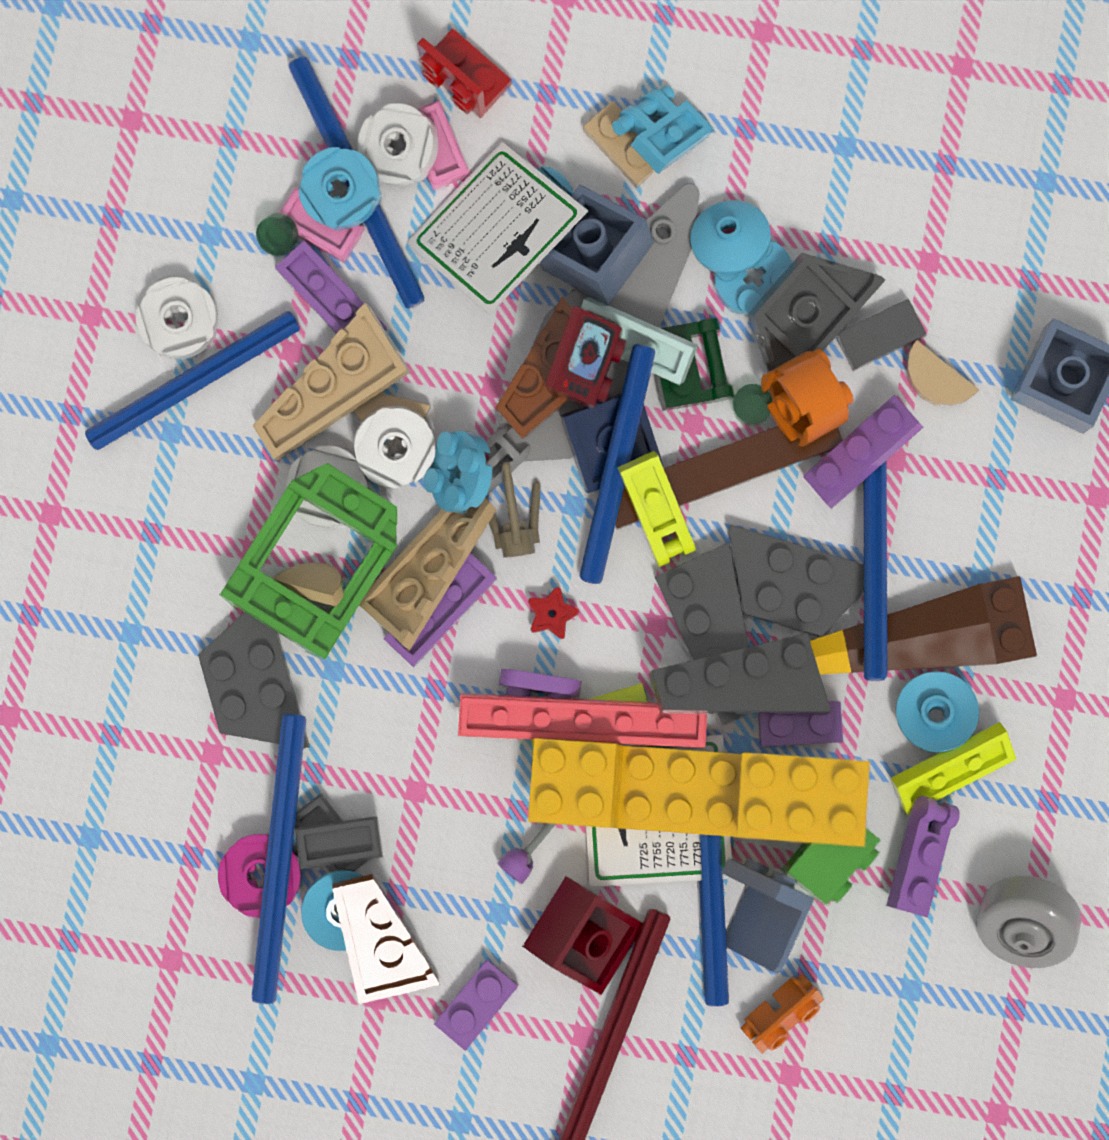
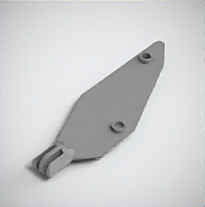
M690 183L683 185L646 220L654 244L610 302L609 306L656 327H660L692 249L690 235L697 218L700 194L697 186ZM656 228H665L668 232V238H659L656 235ZM574 288L564 299L572 308L573 306L581 308L583 300L591 296ZM555 307L545 315L532 347L555 311ZM621 359L619 364L611 363L607 377L613 379V383L607 398L622 393L629 362ZM571 400L567 401L524 439L520 437L502 416L496 432L486 441L489 449L495 446L498 450L486 462V465H492L493 469L502 459L506 458L510 462L512 473L523 461L571 459L573 453L560 415L584 407V405ZM503 470L498 472L491 480L488 495L503 481Z

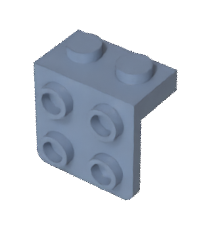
M728 858L722 874L748 887L727 931L726 946L728 949L769 971L779 973L786 964L815 898L795 889L797 881L786 875L773 871L772 876H768L767 873L770 868L757 861L747 858L743 865Z

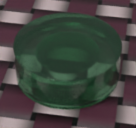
M274 213L259 223L256 237L260 247L265 252L274 256H282L295 247L298 242L299 233L296 224L291 218L281 213Z
M758 384L743 386L736 392L732 402L734 416L739 422L747 426H757L764 423L770 416L767 404L773 401L769 391L763 393L761 385Z

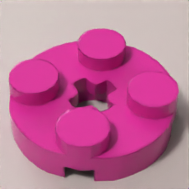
M267 834L249 835L238 840L229 848L218 868V884L221 894L232 907L250 917H260L263 887H258L257 881L249 879V872L256 871V864L262 863L264 869L266 868L269 835ZM293 850L286 907L294 901L302 882V869H300L299 858Z

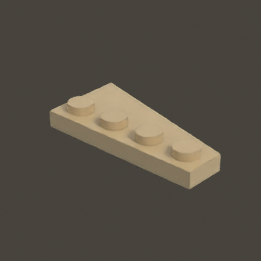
M364 303L357 310V315L344 329L341 328L330 340L332 343L317 359H313L306 366L302 376L291 388L287 387L253 425L274 460L279 461L411 372L369 304Z
M484 499L477 508L469 507L466 510L468 513L463 514L447 512L441 509L372 584L359 606L409 651L495 514L496 508L488 500Z

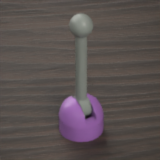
M546 823L525 849H511L502 856L497 865L522 885L533 869L531 854L556 824Z

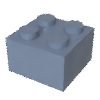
M580 184L571 197L585 207L588 212L540 263L543 270L608 306L654 244L645 218Z
M1053 318L1043 328L1010 400L1084 434L1095 425L1109 395V344Z

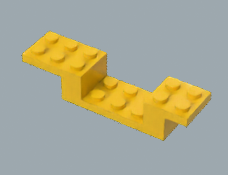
M534 738L528 822L865 847L870 761L743 752L742 754Z

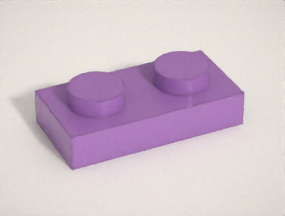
M841 701L828 702L831 712L827 715H813L812 713L786 715L758 712L760 747L843 742Z
M487 959L440 1015L434 1025L466 1051L519 985Z

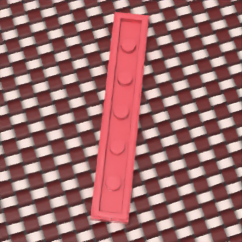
M460 693L458 736L529 740L539 738L597 743L705 748L707 714L660 713L657 702Z

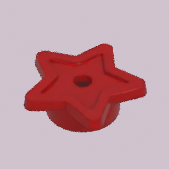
M555 587L546 598L528 599V604L535 613L530 631L537 633L549 630L559 639H564L566 622L577 616L580 611L578 608L564 603L561 588ZM554 610L556 612L555 617H550L548 612Z

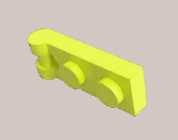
M652 451L617 467L658 567L670 563L669 558L682 552L686 556L696 551L657 453ZM675 532L676 538L665 543L662 542V537Z

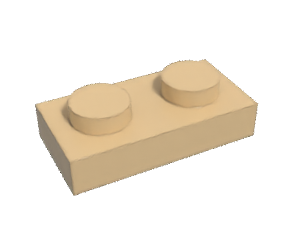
M612 100L583 126V131L637 188L655 171L631 146L636 136H638L636 132L628 131L624 135L619 136L613 131L612 124L619 118L622 109Z

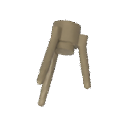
M504 462L502 470L510 523L502 525V533L495 514L491 518L489 526L494 536L495 549L502 548L503 558L535 553L534 543H540L538 522L541 484L538 481L533 483L528 529L527 521L519 522L509 462Z

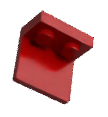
M453 28L435 47L423 37L417 43L420 57L418 60L423 68L421 71L423 77L435 88L439 89L442 85L453 94L451 97L452 102L465 114H469L472 111L481 119L512 85L510 77Z

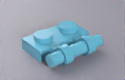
M668 85L663 86L659 90L652 89L643 96L642 102L637 106L630 105L621 111L619 118L612 124L613 131L619 136L624 135L628 131L636 132L638 136H636L631 146L657 174L708 138L714 130L687 100L676 107L671 101L674 99L675 93ZM649 116H658L660 120L654 123Z

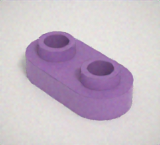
M501 669L499 685L506 687L505 695L530 696V692L534 691L547 693L546 697L579 698L582 681L511 669Z

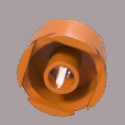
M816 349L813 352L806 351L764 374L761 379L762 392L764 393L769 390L773 400L767 404L772 418L789 440L794 441L797 438L801 440L799 446H806L845 424L848 420V405L854 402L853 394L845 382H838L831 370V364L827 355L821 349Z

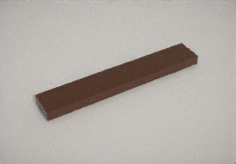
M777 426L663 469L679 507L832 451L843 439L837 427L802 447L799 446L801 441L799 438L794 441L789 440ZM625 486L615 524L616 530L639 522Z

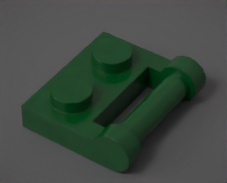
M709 318L694 323L661 328L692 342V338L702 336L712 384L711 389L702 390L695 355L685 381L680 385L655 374L662 411L721 402L735 397L733 386L727 382L717 334L721 331L718 318Z

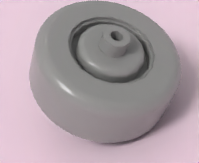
M1032 876L1008 877L990 886L982 898L977 919L979 937L989 951L1008 963L1027 968L1051 967L1069 958L1076 948L1081 926V912L1074 898L1057 884Z

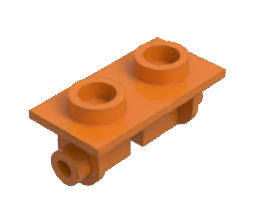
M803 973L797 978L792 976L772 994L781 1005L777 1011H774L765 1000L744 1018L746 1023L740 1028L750 1040L758 1036L752 1043L762 1054L767 1049L772 1051L780 1047L789 1037L788 1031L798 1022L805 1023L809 1021L820 1010L819 1004L824 1001V998L816 987L808 992L813 985Z

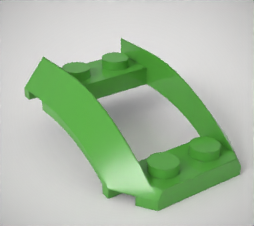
M328 463L294 480L292 479L221 591L220 596L234 608H239L306 650V653L325 660L373 582L398 546L396 536L397 506ZM304 500L373 543L344 588V597L336 607H332L329 614L260 571Z

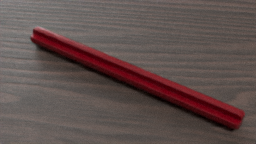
M649 909L647 911L559 1140L586 1139L668 928L670 916L656 909Z

